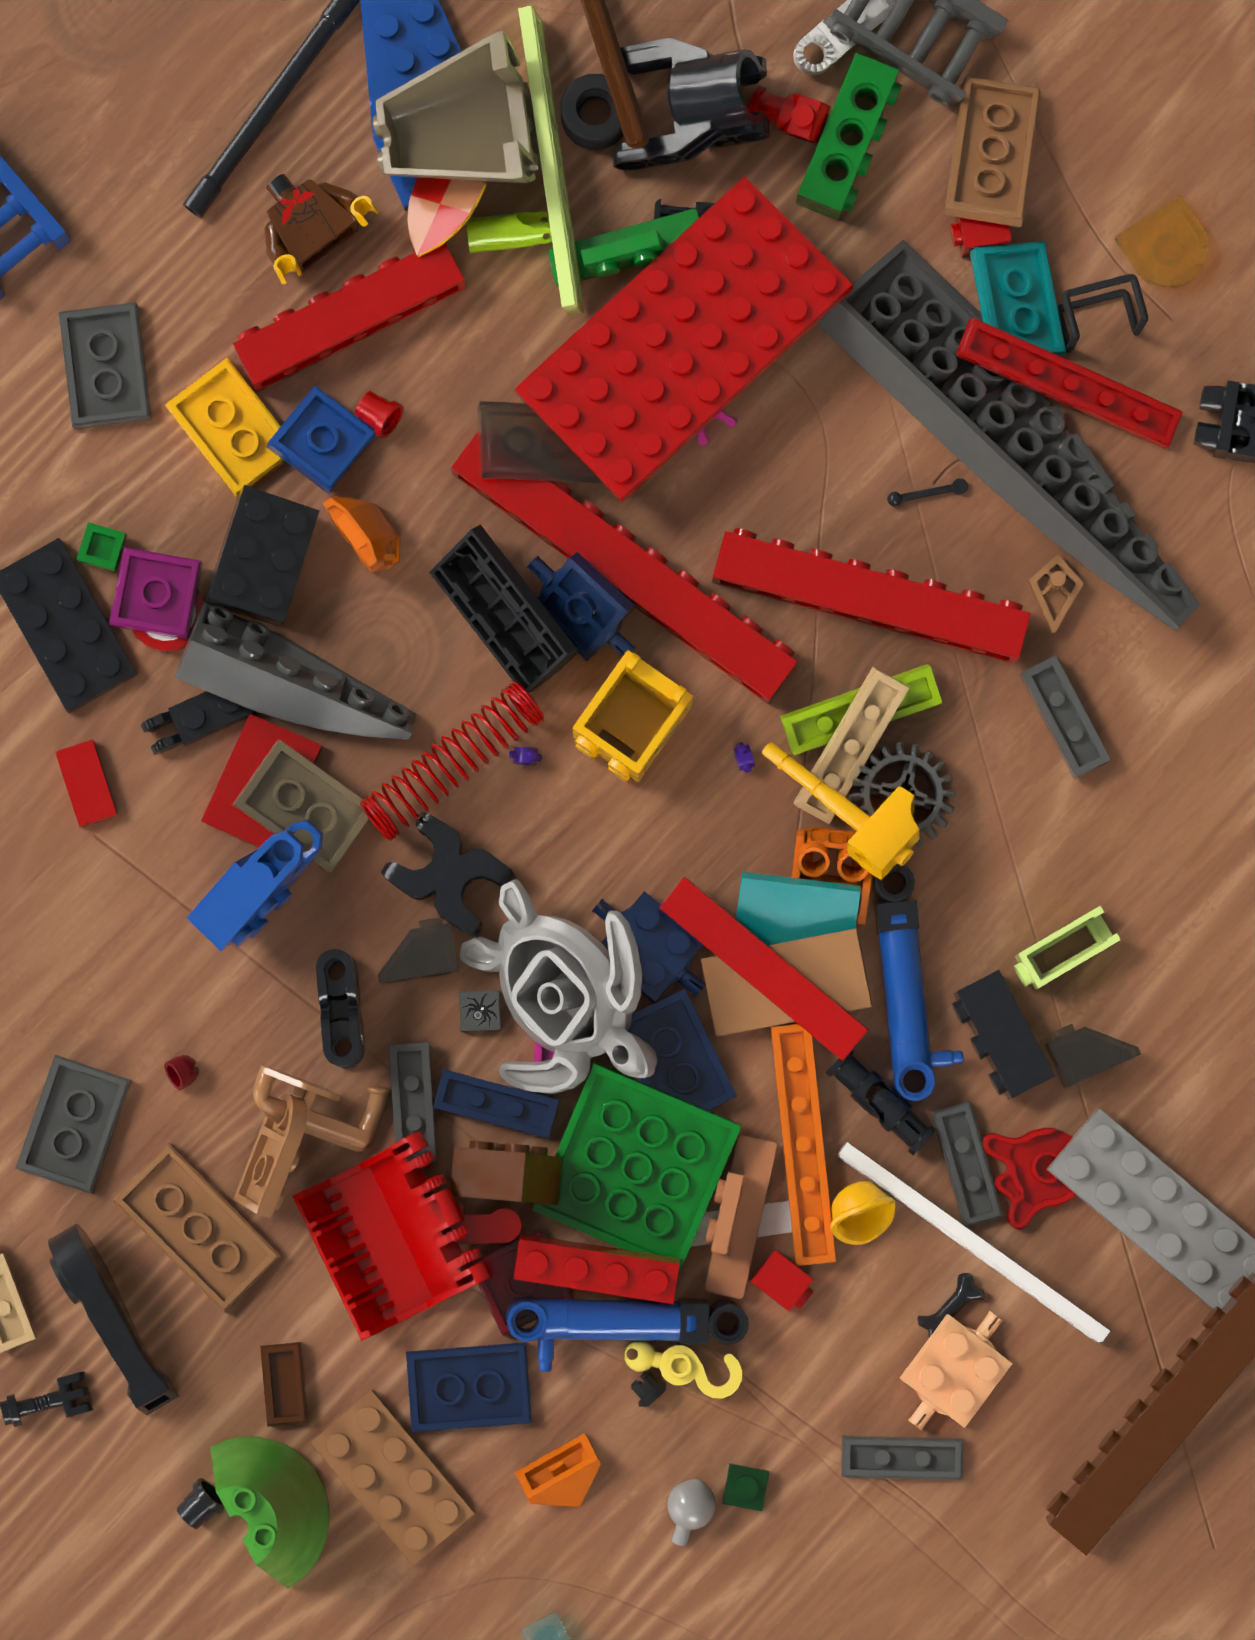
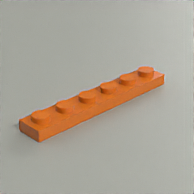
M799 1024L770 1027L795 1266L836 1262L834 1238L830 1228L832 1219L812 1035Z

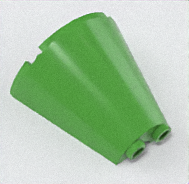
M244 1436L231 1438L211 1446L216 1493L230 1517L240 1516L246 1520L248 1533L242 1540L251 1557L259 1568L287 1589L301 1580L314 1566L326 1542L330 1510L328 1497L319 1475L300 1453L284 1443L271 1439Z

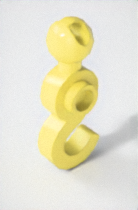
M633 1341L624 1352L625 1362L630 1369L636 1372H644L651 1367L658 1368L664 1379L673 1385H685L695 1378L698 1388L711 1398L723 1399L731 1396L739 1388L742 1381L740 1363L730 1353L724 1356V1362L730 1371L729 1380L724 1385L715 1386L708 1381L704 1367L694 1351L684 1345H674L661 1353L655 1351L654 1347L647 1341ZM629 1349H635L638 1352V1356L635 1359L627 1357Z

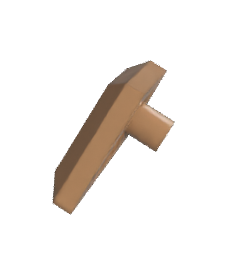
M1059 554L1028 580L1051 634L1057 631L1084 584Z

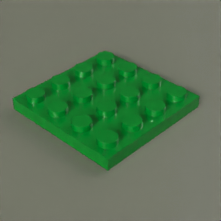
M594 1062L555 1154L557 1157H562L558 1205L535 1203L532 1211L624 1250L681 1258L680 1273L742 1124Z

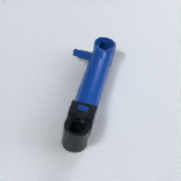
M896 864L888 874H897L903 879V891L899 894L888 893L884 889L883 879L880 880L877 877L873 879L872 888L875 896L879 901L883 902L876 904L874 908L881 952L893 1070V1087L901 1099L908 1102H916L929 1096L935 1086L932 1068L961 1064L964 1062V1056L962 1051L946 1050L931 1052L918 934L917 900L907 901V898L914 889L915 880L913 873L907 866ZM908 1071H917L923 1076L924 1087L920 1092L911 1093L904 1087L903 1077Z
M524 1296L512 1301L506 1312V1321L512 1336L525 1342L538 1339V1360L541 1372H550L552 1370L554 1339L679 1341L680 1344H708V1334H712L718 1342L730 1345L742 1340L747 1334L749 1327L748 1317L741 1306L735 1301L728 1299L718 1300L709 1307L706 1299L678 1298V1301H674V1304L644 1300L535 1299ZM530 1309L538 1315L537 1322L531 1328L519 1327L515 1322L517 1314L522 1310ZM726 1312L736 1314L737 1324L732 1330L721 1331L717 1328L716 1323L720 1315Z

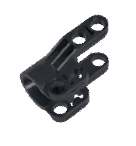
M673 38L620 47L627 71L633 75L672 68L668 78L667 95L671 114L674 118L675 134L649 138L648 144L636 150L628 147L626 142L621 143L613 150V167L615 169L639 170L691 161L707 148L727 147L769 138V118L763 116V111L752 113L748 111L740 88L757 84L767 76L765 58L756 56L751 50L746 49L714 55L707 50Z

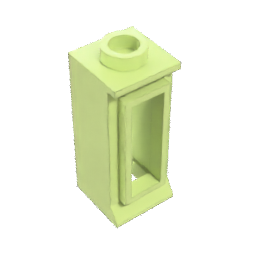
M1101 906L1014 956L1018 964L1013 967L1024 986L1031 984L1033 989L1036 990L1121 940L1117 933L1112 935L1101 914L1104 911ZM1086 926L1095 944L1042 974L1032 957Z

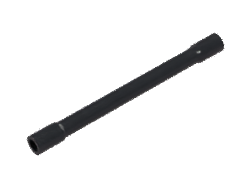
M331 0L317 24L209 172L200 179L182 205L199 218L203 217L221 192L226 180L328 40L343 25L360 0Z

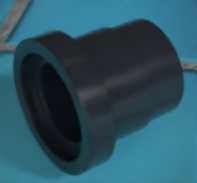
M199 1478L193 1484V1490L177 1507L180 1517L194 1529L202 1526L215 1513L220 1514L225 1510L215 1487L203 1478Z

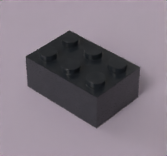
M244 485L239 491L204 602L214 606L225 607L232 612L278 627L281 626L285 621L320 510Z

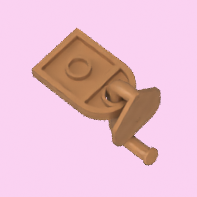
M261 1065L252 1093L254 1102L266 1117L233 1200L254 1213L271 1219L274 1210H278L284 1200L285 1188L283 1186L289 1172L294 1171L300 1157L298 1148L303 1134L312 1135L353 1151L361 1152L366 1150L373 1141L391 1089L383 1086H369L367 1088V1091L370 1092L368 1104L359 1127L310 1110L316 1094L335 1101H339L341 1095L312 1082ZM276 1078L292 1084L289 1090L291 1094L284 1093L278 1098L269 1095Z

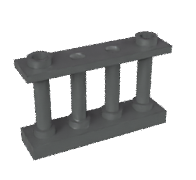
M851 0L844 13L835 9L826 16L823 23L831 28L830 33L839 40L847 43L850 41L854 42L891 67L899 69V72L929 90L927 94L934 101L942 105H948L949 103L953 106L963 100L966 92L957 87L955 83L980 40H985L986 38L992 40L1001 34L1009 20L979 0H929L934 4L935 12L910 55L893 46L890 42L914 0H896L877 35L857 22L870 0ZM955 17L967 25L966 30L968 32L943 75L940 76L923 65V62L947 20Z

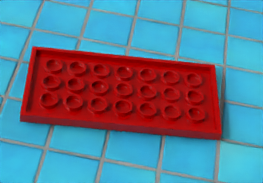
M744 176L657 256V259H654L526 377L514 391L614 496L623 503L853 290V284Z

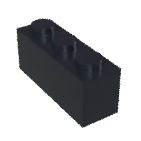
M1000 970L953 993L957 1001L951 1003L961 1024L969 1023L975 1035L970 1038V1041L979 1059L987 1058L994 1072L988 1074L998 1095L1005 1093L1009 1100L1055 1077Z

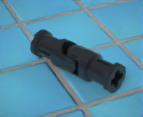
M853 1050L844 1061L839 1058L826 1071V1074L829 1077L835 1076L851 1091L850 1097L871 1116L879 1118L881 1126L887 1132L893 1131L909 1146L908 1152L914 1155L937 1129L924 1124L911 1111L912 1106L906 1100L897 1099L898 1096L894 1089L875 1071L870 1072L853 1056ZM873 1086L882 1088L870 1097L868 1103L866 1094L869 1088Z

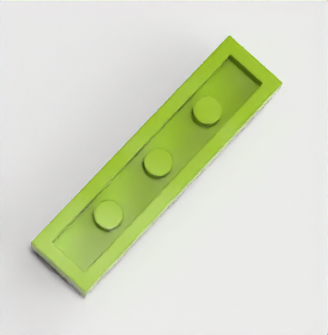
M929 664L892 676L906 684L909 690L890 722L942 704L932 668ZM860 688L781 715L780 719L792 754L797 755L828 744Z

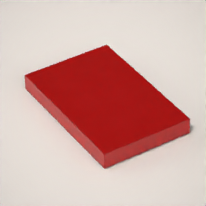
M249 714L201 822L256 847H260L274 834L232 805L277 740H281L313 764L316 763L323 746Z

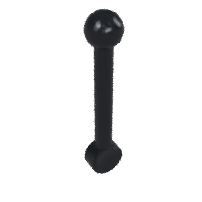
M958 478L951 485L904 494L891 492L887 497L889 505L897 507L903 501L950 492L962 495L967 491L968 484L964 479Z

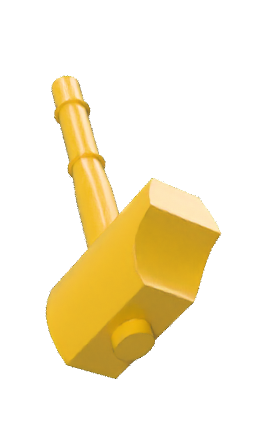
M773 742L765 746L762 754L778 766V770L782 769L811 792V796L814 795L830 811L857 831L847 842V853L865 870L882 880L896 864L903 866L914 853L911 848L920 839L919 827L912 816L914 813L913 794L898 786L870 817L841 793L825 784L824 780H820L791 757V754H787Z

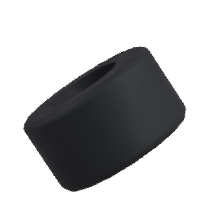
M587 74L575 79L566 88L561 99V123L566 135L576 145L588 150H603L615 145L624 136L604 74ZM590 99L604 100L610 107V117L601 125L587 124L580 115L582 105Z

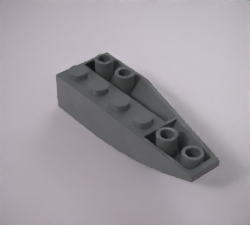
M206 602L203 603L175 674V678L248 709L288 722L327 731L366 737L409 740L416 718V713L407 709L404 705L393 701L287 638L269 630L264 624L245 620L232 614L225 607L213 606Z

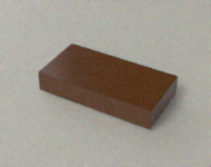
M301 1342L260 1346L267 1427L308 1423Z

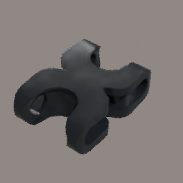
M421 812L419 820H416V826L419 832L433 843L435 853L432 861L425 868L418 870L408 869L397 862H389L385 864L380 872L387 881L414 900H424L436 894L435 908L439 916L465 934L476 937L481 930V923L478 917L472 914L463 904L462 896L465 887L473 880L478 879L489 880L501 887L505 883L515 880L516 875L512 869L483 849H472L461 855L462 842L457 831L429 813Z
M331 949L321 954L316 963L323 1052L325 1058L331 1064L349 1069L358 1065L363 1060L365 1054L358 967L354 959L346 952ZM339 962L344 963V976L339 980H332L329 975L331 967ZM349 1038L352 1043V1050L348 1055L340 1057L336 1051V1044L340 1039Z

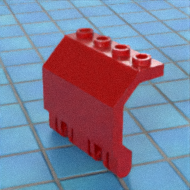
M422 1130L390 1145L389 1148L362 1163L292 1196L361 1341L492 1277L485 1260L472 1267L468 1264L482 1256L479 1248L470 1249L463 1253L457 1242L466 1237L471 1231L467 1224L453 1231L451 1229V1226L464 1220V1217L450 1188L448 1187L435 1194L433 1192L434 1189L447 1183L444 1175L426 1178L422 1168L429 1165L435 1159L432 1151L418 1157L415 1155L429 1146Z

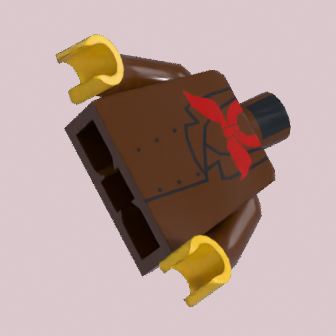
M285 174L274 178L267 185L266 189L277 203L267 211L270 221L266 224L264 233L266 254L273 264L280 282L286 284L284 276L292 271L297 272L300 277L309 267L356 233L358 226L354 217L361 226H367L368 222L365 220L364 215L370 211H374L376 214L379 213L378 208L367 196L359 197L349 190L326 182L317 185L313 180L309 179L295 188Z

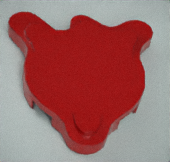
M1041 1128L1029 1131L1018 1138H1009L996 1133H989L983 1137L982 1144L985 1153L1003 1162L1006 1166L1005 1172L995 1177L994 1186L1010 1201L1007 1220L1012 1228L1024 1229L1028 1226L1032 1217L1046 1207L1059 1206L1076 1196L1074 1192L1046 1170L1073 1138L1067 1133L1056 1128Z

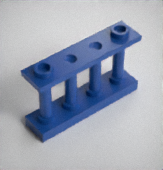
M0 156V184L10 193L5 198L7 202L0 207V228L17 214L21 217L24 213H27L35 222L30 227L32 231L0 257L1 278L42 243L46 246L49 242H52L60 251L71 240L61 225ZM0 288V299H2L5 295Z

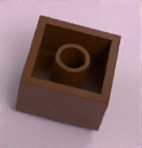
M470 1141L469 1148L454 1147L450 1190L453 1196L558 1205L562 1157L548 1156L547 1147Z

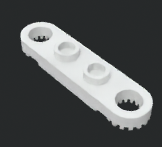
M847 0L837 10L844 13L851 0ZM870 0L857 22L873 31L885 21L896 0ZM822 21L795 46L793 52L794 63L804 74L819 75L857 44L852 41L847 43L839 40L830 33L831 28ZM808 45L818 46L824 55L823 62L816 65L806 62L803 54L804 48Z

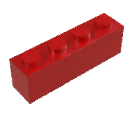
M522 1234L519 1239L513 1279L674 1304L681 1258Z

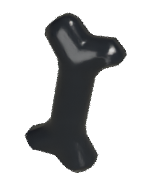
M962 1273L958 1275L955 1292L936 1313L929 1316H918V1325L928 1330L929 1338L947 1314L954 1317L967 1302L984 1300V1291L974 1286L972 1274Z

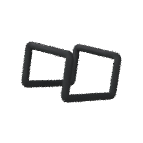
M1127 274L1064 291L1062 294L1063 304L1058 306L1067 353H1071L1080 338L1073 309L1123 297L1133 334L1135 336L1140 335L1148 322V313L1137 276ZM1131 282L1141 318L1137 322L1130 294L1125 289L1073 302L1070 301V297ZM1062 312H1066L1072 334L1071 338H1069Z

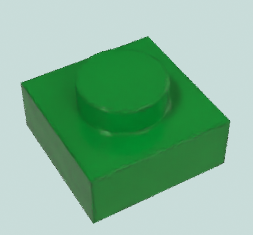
M88 522L76 560L83 564L116 573L127 534Z

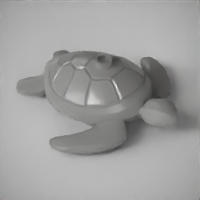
M517 879L502 885L499 906L509 921L502 925L499 942L497 943L481 936L474 937L462 943L459 956L465 964L486 972H499L504 999L514 1020L531 1039L553 1052L554 1056L551 1060L507 1061L499 1067L501 1078L509 1085L528 1092L557 1094L573 1089L583 1082L589 1073L591 1057L604 1053L608 1054L613 1066L627 1076L637 1078L652 1076L657 1065L655 1050L649 1043L637 1035L628 1032L631 1026L633 1011L636 1010L641 996L642 970L637 943L626 918L621 912H608L605 919L607 949L587 930L569 920L555 916L538 915L527 891Z

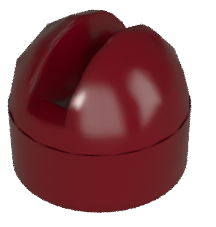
M188 1055L174 1057L164 1064L168 1079L178 1090L191 1085L197 1080L199 1074L198 1067H194L196 1061Z

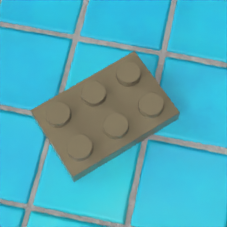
M281 740L275 742L232 804L272 834L284 832L286 828L296 822L310 820L323 832L322 848L312 862L327 873H332L369 819L360 805V800L363 801L361 797ZM298 829L294 836L304 843V852L309 851L313 846V837L307 830Z

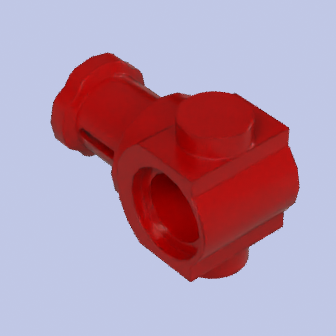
M757 86L750 99L748 111L750 113L763 111V116L769 118L770 122L777 124L778 131L817 145L831 106L795 93L788 94L784 98L768 93L766 87Z

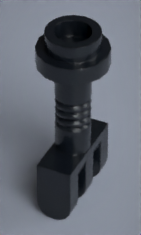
M84 1371L57 1378L59 1390L44 1394L43 1396L40 1395L39 1397L36 1396L35 1398L32 1397L21 1401H16L15 1394L6 1396L7 1400L0 1402L5 1426L13 1424L14 1427L21 1426V1417L35 1414L37 1411L49 1410V1408L53 1409L64 1406L66 1418L93 1411L92 1402L82 1403L78 1406L75 1403V1398L90 1395L89 1388L85 1387L72 1391L71 1383H78L86 1379Z

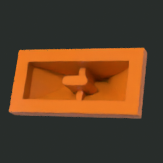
M583 1433L516 1471L515 1474L530 1504L581 1507L601 1463L588 1437Z

